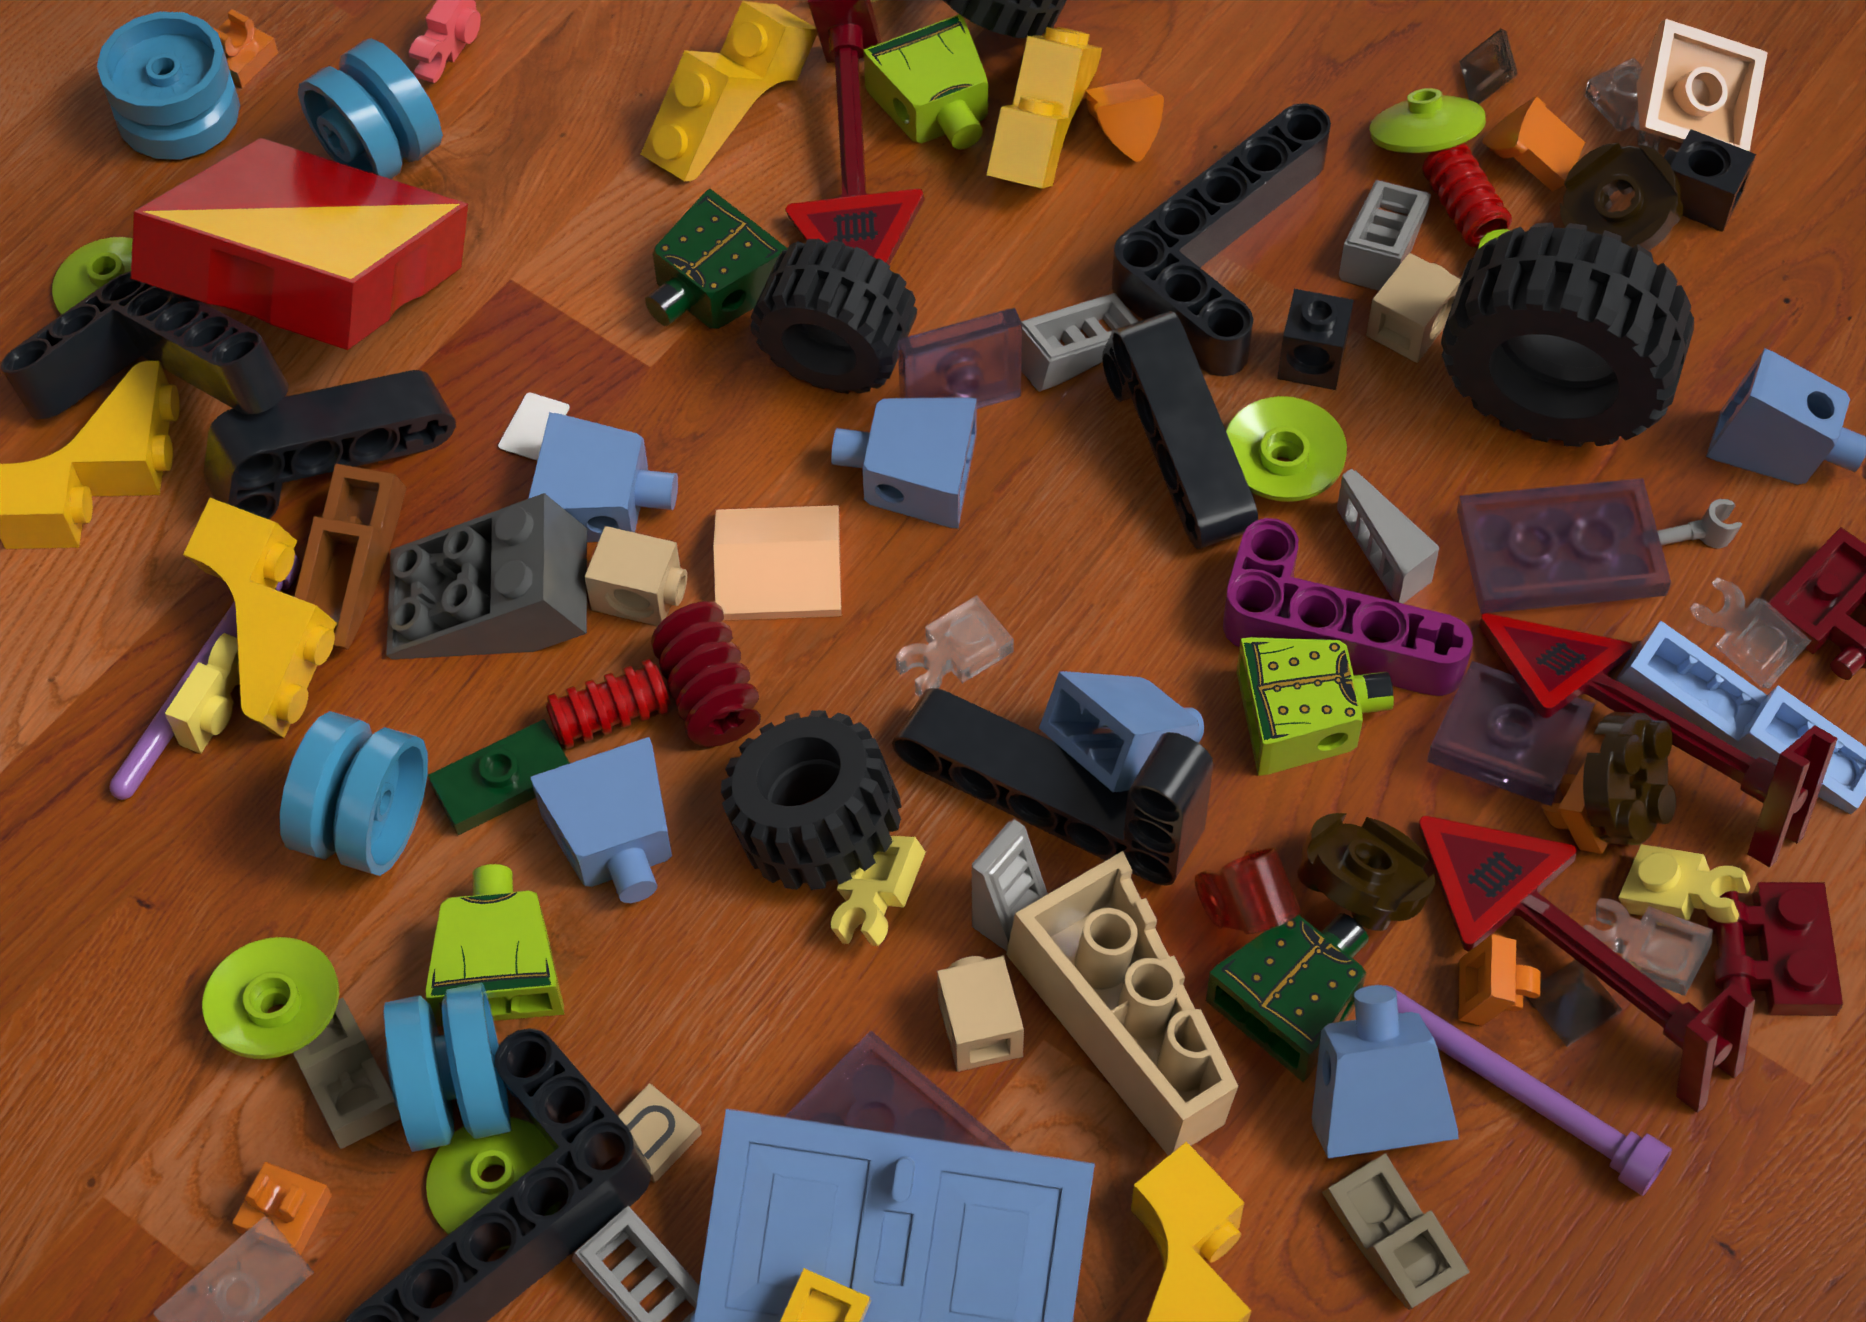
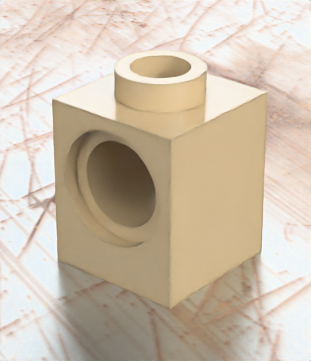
M1409 253L1373 298L1366 336L1418 363L1444 329L1461 279L1450 274L1442 266L1429 263Z
M605 526L585 574L591 610L658 626L666 618L671 605L679 606L686 589L687 570L680 568L677 542Z
M981 956L966 957L955 961L947 969L938 970V1002L957 1072L1023 1057L1024 1028L1004 956L987 960Z

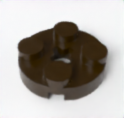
M1619 143L1600 146L1583 156L1568 173L1564 183L1567 190L1563 197V205L1560 202V215L1565 228L1569 223L1586 225L1587 231L1601 235L1606 230L1621 236V242L1630 247L1638 244L1649 251L1669 234L1673 226L1682 217L1683 204L1680 200V184L1677 176L1662 154L1650 146L1638 144L1640 148L1634 146L1621 147ZM1617 190L1623 195H1627L1632 191L1635 192V196L1630 201L1631 205L1621 212L1619 210L1615 212L1607 211L1613 205L1610 199L1612 193Z
M1612 712L1600 721L1594 734L1605 735L1600 753L1587 752L1583 774L1585 809L1592 826L1605 828L1607 834L1600 838L1606 843L1639 845L1652 835L1657 824H1668L1674 816L1676 795L1673 787L1668 785L1667 759L1672 748V730L1666 721L1653 720L1645 713Z
M1347 813L1328 814L1315 822L1302 847V862L1297 870L1298 878L1306 887L1323 893L1338 905L1351 911L1357 923L1374 931H1383L1388 928L1391 921L1408 920L1421 912L1435 886V876L1433 874L1428 878L1423 868L1428 858L1414 841L1396 828L1366 817L1362 827L1343 823Z

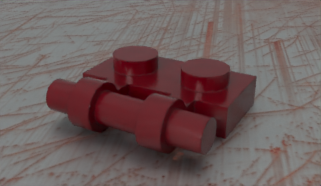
M1840 527L1766 604L1761 616L1762 619L1812 654L1827 639L1838 645L1841 652L1831 661L1830 667L1838 677L1845 680H1850L1860 668L1866 669V625L1862 626L1849 617L1860 604L1866 606V544Z
M1758 882L1752 893L1754 906H1746L1743 902H1740L1738 892L1736 891L1722 894L1720 898L1734 900L1739 917L1737 922L1721 923L1711 919L1706 913L1708 930L1716 934L1719 959L1713 963L1715 985L1724 991L1733 982L1750 996H1752L1751 991H1765L1769 1015L1837 1016L1843 1006L1825 882ZM1744 936H1758L1761 961H1754L1751 957L1746 956Z

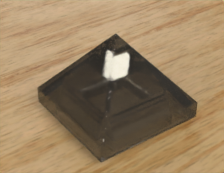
M1501 28L1459 61L1469 100L1481 104L1512 83L1518 75L1507 32Z
M1577 960L1540 981V996L1537 999L1527 997L1567 1047L1622 1011V1008L1596 976Z

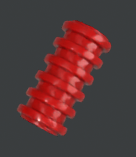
M1466 143L1444 150L1433 151L1428 155L1422 166L1423 175L1430 181L1431 188L1438 194L1439 201L1446 207L1448 216L1454 220L1456 229L1462 233V239L1469 247H1479L1481 239L1491 231L1510 228L1512 215L1504 207L1503 201L1496 194L1494 186L1487 180L1485 172L1479 168V162L1471 155V150Z
M650 659L641 662V669L634 671L631 666H627L622 669L623 675L616 678L613 673H608L604 675V682L595 684L594 680L591 679L585 682V689L577 691L574 686L566 688V696L558 698L555 693L547 695L548 702L545 705L560 745L563 744L566 749L574 747L573 740L581 737L585 742L593 740L592 733L600 730L603 735H608L612 733L611 726L619 723L622 728L630 727V719L639 717L642 722L649 720V713L658 710L661 715L668 713L670 700L657 665L653 664Z

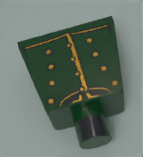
M710 188L701 195L655 246L653 261L659 288L645 298L647 309L664 326H669L682 314L689 311L710 329H720L754 309L782 250H787L788 248Z
M1339 913L1321 932L1301 916L1289 914L1210 971L1205 1001L1304 1082L1318 1064L1322 1029L1330 1023L1346 1021L1355 1007L1354 994L1358 989L1363 988L1367 973L1362 965L1355 961L1353 957L1368 943V935L1354 918L1345 913Z

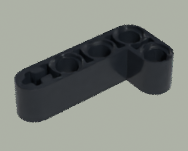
M1169 311L1113 330L1102 353V364L1106 380L1114 397L1119 402L1132 399L1190 542L1196 549H1201L1244 534L1246 528L1258 520L1256 504L1179 318L1174 312Z
M411 370L287 396L277 405L258 414L247 415L235 409H230L219 415L209 428L203 470L204 479L215 500L270 519L276 513L279 506L282 483L333 472L335 464L356 467L436 448L446 442L456 428V420L432 378L427 372L421 370Z

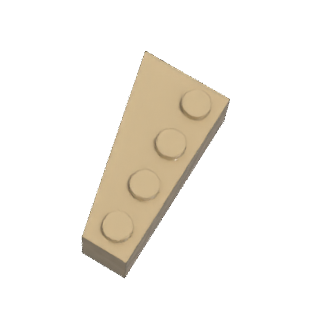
M1122 851L1016 912L1006 955L1169 1156L1185 1142L1192 1146L1225 1124L1238 1084L1201 1009H1195L1183 985L1185 976L1175 956L1169 957L1155 928L1157 919L1147 899L1140 898L1131 879L1133 870Z

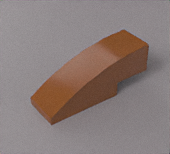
M335 464L323 516H314L294 597L317 605L337 622L334 629V648L349 650L364 619L385 565L407 488L393 473Z

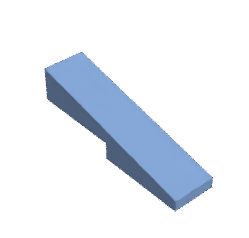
M1662 621L1640 641L1615 679L1754 759L1762 756L1776 765L1780 754L1816 725L1838 738L1818 797L1852 814L1859 808L1866 796V747L1780 686H1777L1766 695Z

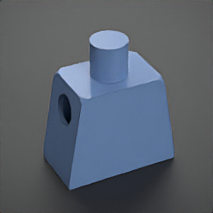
M1764 348L1721 409L1706 457L1798 485L1805 484L1823 460L1856 472L1866 456V436L1842 427L1850 401L1846 391L1779 354Z
M968 397L882 399L876 403L870 432L836 428L832 444L831 462L833 465L863 468L864 500L868 504L958 529L977 435V399Z
M549 412L529 498L545 493L587 527V542H599L605 526L635 533L640 507L673 510L677 500L678 475L677 473L648 470L644 438L637 433Z
M1064 671L1059 672L1039 729L1112 792H1122L1129 790L1161 734L1167 732L1179 733L1199 743L1204 733V722L1201 714L1196 709L1181 707L1151 681L1144 678Z
M650 737L531 776L541 816L584 886L593 887L613 880L619 899L624 903L642 901L650 897L657 890V883L651 866L667 861L672 856Z
M1371 985L1358 989L1354 994L1356 1020L1330 1023L1321 1031L1312 1110V1127L1327 1157L1335 1158L1459 1139L1458 1127L1434 1037L1420 1014L1414 1012L1398 1013L1397 992L1391 987Z

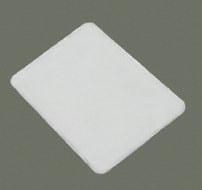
M527 393L498 447L502 450L538 461L549 412L566 415L570 406L544 396Z

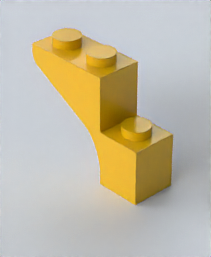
M742 1L720 53L684 50L640 155L683 181L695 180L760 95L780 82L798 80L818 34L816 27L776 4Z
M1046 27L1044 36L1027 37L1013 105L1001 106L987 176L1041 189L1053 186L1068 127L1085 94V90H1087L1097 71L1102 48L1088 45L1090 34L1062 27Z
M143 361L134 365L76 437L59 451L28 462L0 464V539L5 549L79 548L83 523H90L92 518V497L160 495L163 471H170L173 462L172 441L168 435L170 421H177L180 409L178 389L176 385L168 384L160 361Z
M209 498L183 555L205 573L224 580L230 588L236 607L242 711L247 717L263 726L269 732L285 738L290 725L300 719L308 701L307 687L317 666L322 665L328 659L335 641L334 629L337 622L317 605L275 590L278 582L285 580L292 569L295 559L294 548L297 543L296 539L274 521Z
M1187 1142L1135 1183L1133 1187L1131 1211L1152 1235L1160 1251L1164 1266V1274L1147 1322H1249L1251 1310L1203 1259L1206 1257L1210 1263L1217 1261L1239 1240L1241 1232L1238 1228L1240 1227L1244 1202Z

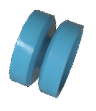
M155 12L134 18L112 33L101 47L97 63L101 83L111 105L120 135L135 151L155 159H183L198 155L223 141L237 123L240 101L219 34L205 20L184 12Z
M372 38L363 40L342 54L339 61V70L328 66L299 83L298 97L302 111L317 139L335 162L392 179L400 173L402 159L408 162L418 161L441 144L443 134L438 115L416 76L393 51L383 43Z
M331 711L318 717L304 735L294 755L284 785L280 807V835L285 847L324 860L336 853L341 865L378 876L391 869L406 847L423 802L428 776V752L424 740L417 736L386 727L372 734L368 723Z
M483 983L448 989L442 1000L444 1035H439L431 1005L422 996L384 1003V1023L387 1042L386 1058L390 1084L396 1107L400 1112L406 1139L412 1152L450 1144L454 1135L452 1100L457 1099L465 1129L474 1139L511 1132L507 1088L495 1068V1054L499 1043Z

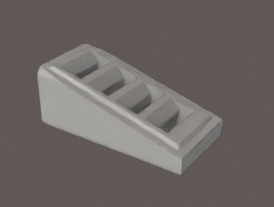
M1375 180L1344 243L1339 271L1340 279L1344 282L1380 291L1406 256L1411 253L1429 207L1431 194ZM1379 207H1380V208H1384V209H1388V210H1392V211H1396V212H1399V213L1407 214L1408 216H1404V215L1396 214V213H1393V212L1381 210V209H1379Z
M1112 293L1017 322L1010 348V356L1037 391L1046 390L1102 362V353L1112 331L1107 332L1098 322L1099 320L1103 319L1112 331L1139 321L1117 295ZM1082 329L1089 338H1086L1080 330ZM1060 340L1065 343L1064 346L1059 342Z
M1351 468L1344 473L1341 480L1337 510L1388 593L1395 602L1403 604L1432 582L1439 546L1356 470L1354 471Z
M1015 819L1005 825L972 863V927L1006 951L1015 913L1048 894L1026 828Z
M629 1206L578 1249L571 1259L591 1283L629 1322H661L685 1299L695 1310L682 1322H690L692 1315L696 1312L699 1285ZM628 1239L636 1249L610 1271L602 1261ZM647 1259L656 1269L629 1292L622 1285L621 1281ZM667 1279L676 1289L653 1310L647 1313L639 1303Z

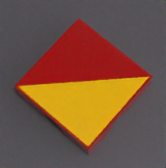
M259 138L134 211L131 279L206 304L237 310L254 316L270 325L349 350L389 321L393 313L400 306L425 295L462 268L468 203Z

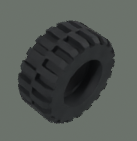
M1552 222L1537 223L1530 227L1529 231H1524L1522 227H1518L1501 234L1498 239L1494 238L1488 241L1468 261L1442 333V357L1449 376H1452L1453 383L1463 397L1470 396L1473 407L1485 417L1491 414L1498 418L1500 426L1513 432L1520 429L1532 434L1531 439L1546 443L1549 439L1563 441L1564 446L1581 447L1585 442H1594L1596 446L1611 445L1620 436L1626 441L1639 435L1647 428L1656 424L1666 414L1668 406L1673 402L1692 338L1694 317L1690 311L1691 304L1682 285H1677L1678 281L1674 273L1664 263L1655 264L1651 252L1636 244L1634 247H1630L1621 242V236L1604 230L1603 235L1589 232L1586 225L1569 223L1566 228H1554Z

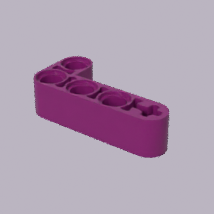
M1273 518L1257 520L1246 528L1229 580L1223 618V631L1226 638L1233 645L1240 648L1241 638L1250 637L1340 640L1347 645L1353 675L1388 672L1392 686L1435 696L1450 694L1460 687L1473 647V635L1469 627L1461 619L1436 611L1294 578L1299 542L1295 530L1288 523ZM1259 557H1271L1276 560L1267 561ZM1243 608H1258L1262 610V612H1249ZM1316 622L1321 625H1324L1325 627L1316 628L1311 627L1305 623ZM1378 637L1387 642L1376 643L1374 641L1369 640L1368 638Z

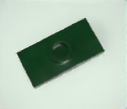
M545 719L429 774L428 779L455 831L460 835L536 798L531 776L570 764Z

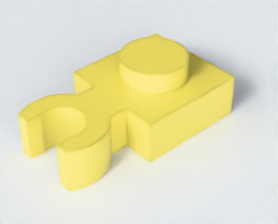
M223 633L218 638L211 650L208 664L197 663L166 710V718L180 746L201 754L212 736L220 734L227 726L232 714V705L234 704L230 693L236 685L240 684L238 641L236 637Z
M891 836L893 842L887 851L876 852L873 855L876 861L874 865L866 871L861 868L856 869L850 873L851 880L838 884L837 890L846 901L833 914L831 929L842 943L849 944L855 929L861 924V932L872 946H879L883 942L888 932V921L884 916L887 907H905L926 853L916 837Z
M1641 844L1618 898L1625 913L1688 924L1694 908L1705 910L1707 915L1717 922L1733 923L1737 922L1739 917L1734 900L1720 898V896L1729 891L1748 893L1750 884L1745 871L1738 867L1720 866L1710 870L1704 854Z

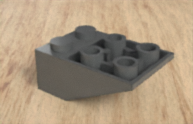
M543 493L391 549L386 656L393 660L535 652L587 634V587L585 582V574L587 572V527Z

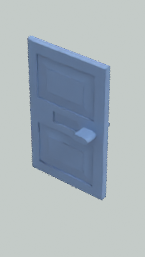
M727 1108L696 1312L692 1315L690 1322H780L803 1268L869 1296L871 1303L862 1322H1073L1095 1164L1092 1162Z

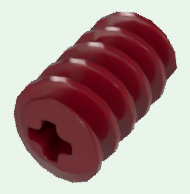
M709 601L692 603L674 611L656 627L650 642L654 656L659 659L661 673L668 680L669 692L676 700L678 714L685 721L684 724L688 738L697 745L714 747L736 741L750 733L760 724L761 714L753 709L759 700V693L755 686L748 683L750 680L748 667L739 663L741 651L737 645L731 642L733 636L730 626L722 622L724 620V611L719 604Z

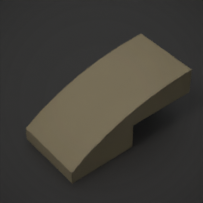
M344 998L339 999L336 1011L323 1032L308 1045L293 1052L339 1148L342 1149L400 1120L401 1117L393 1094L375 1062Z
M1386 1153L1322 1192L1363 1255L1408 1310L1470 1272L1432 1210L1423 1214Z

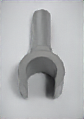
M1718 499L1710 504L1701 520L1649 532V542L1651 547H1657L1689 539H1700L1712 548L1721 549L1734 539L1743 524L1741 522L1733 524L1723 523L1722 521L1730 516L1735 508V504L1728 499Z

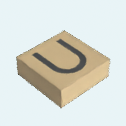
M650 1083L618 1115L629 1128L651 1168V1181L654 1183L702 1134L699 1123Z

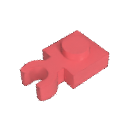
M437 0L426 16L428 30L424 36H418L414 40L408 52L409 57L420 60L413 72L417 78L435 83L442 75L446 61L454 63L466 43L470 44L474 41L481 23L480 13L476 9L475 0Z

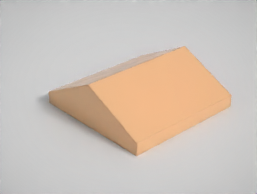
M1665 19L1661 21L1636 84L1640 130L1683 143L1689 130L1693 129L1749 151L1768 52L1672 20Z
M839 505L716 510L714 530L715 602L722 607L724 620L842 616Z

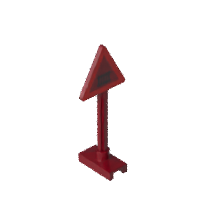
M808 0L826 62H835L842 195L839 198L791 203L786 206L785 210L789 219L806 242L808 239H820L826 243H830V240L843 242L846 246L861 248L867 251V254L876 259L880 258L890 265L919 212L925 197L923 191L919 188L868 194L866 190L859 59L864 58V49L881 44V36L870 0Z
M1489 613L1481 615L1479 628L1541 717H1552L1579 695L1586 694L1614 712L1645 713L1653 720L1666 721L1672 730V745L1740 783L1741 791L1764 803L1747 855L1770 868L1777 862L1785 837L1796 844L1804 838L1838 740L1837 737L1814 725L1780 754L1777 765L1762 756L1754 759L1623 683L1608 677L1607 674L1630 657L1632 650L1630 642Z
M1422 816L1420 818L1419 830L1464 950L1468 952L1512 916L1523 918L1664 1028L1663 1035L1683 1050L1676 1097L1697 1113L1707 1105L1711 1074L1717 1066L1733 1079L1743 1071L1755 999L1732 982L1702 1011L1690 1002L1682 1004L1539 894L1542 889L1576 860L1577 849L1574 845L1431 816Z

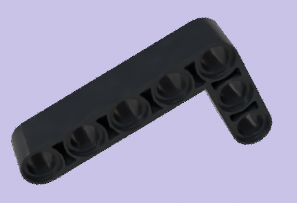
M1306 103L1294 104L1283 110L1124 232L1115 243L1112 272L1113 293L1142 320L1169 311L1174 312L1185 330L1199 367L1212 375L1231 376L1242 371L1246 366L1249 358L1254 319L1251 310L1244 302L1200 267L1322 172L1326 160L1331 122L1326 112L1315 105Z
M131 271L110 280L19 344L4 357L0 366L31 416L38 420L54 417L67 410L141 356L149 361H160L163 369L236 411L247 415L258 414L272 408L285 397L289 390L287 380L263 338L256 330L203 302L131 279Z
M928 688L923 692L892 741L893 749L898 756L915 769L1105 861L1123 851L1133 870L1132 874L1157 885L1168 886L1174 883L1205 829L1214 767L1213 759L1209 752L1198 742L1179 733L1167 732L1161 734L1129 790L1122 792H1112L1055 742L939 688Z
M528 1028L508 1035L496 1051L495 1068L520 1109L555 1151L358 1306L346 1318L345 1322H487L598 1233L622 1210L634 1204L646 1192L651 1180V1168L629 1128L547 1034L541 1030ZM543 1066L537 1074L525 1078L530 1071ZM583 1111L575 1120L563 1123L572 1113ZM623 1156L616 1166L607 1170H601L607 1161L614 1157ZM566 1201V1204L560 1211L553 1215L545 1216V1213L552 1205ZM509 1246L508 1251L501 1258L488 1262L490 1256L496 1250ZM452 1291L445 1303L436 1308H431L432 1303L438 1296Z

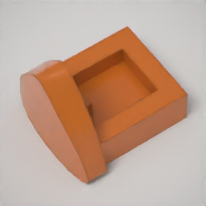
M1140 79L1085 90L1087 110L1098 121L1109 140L1133 161H1141L1154 142L1162 121L1164 97L1158 91H1153Z
M1535 96L1500 121L1484 137L1482 143L1498 157H1514L1553 192L1564 186L1569 171L1579 159L1585 141L1545 107L1546 104L1539 97Z

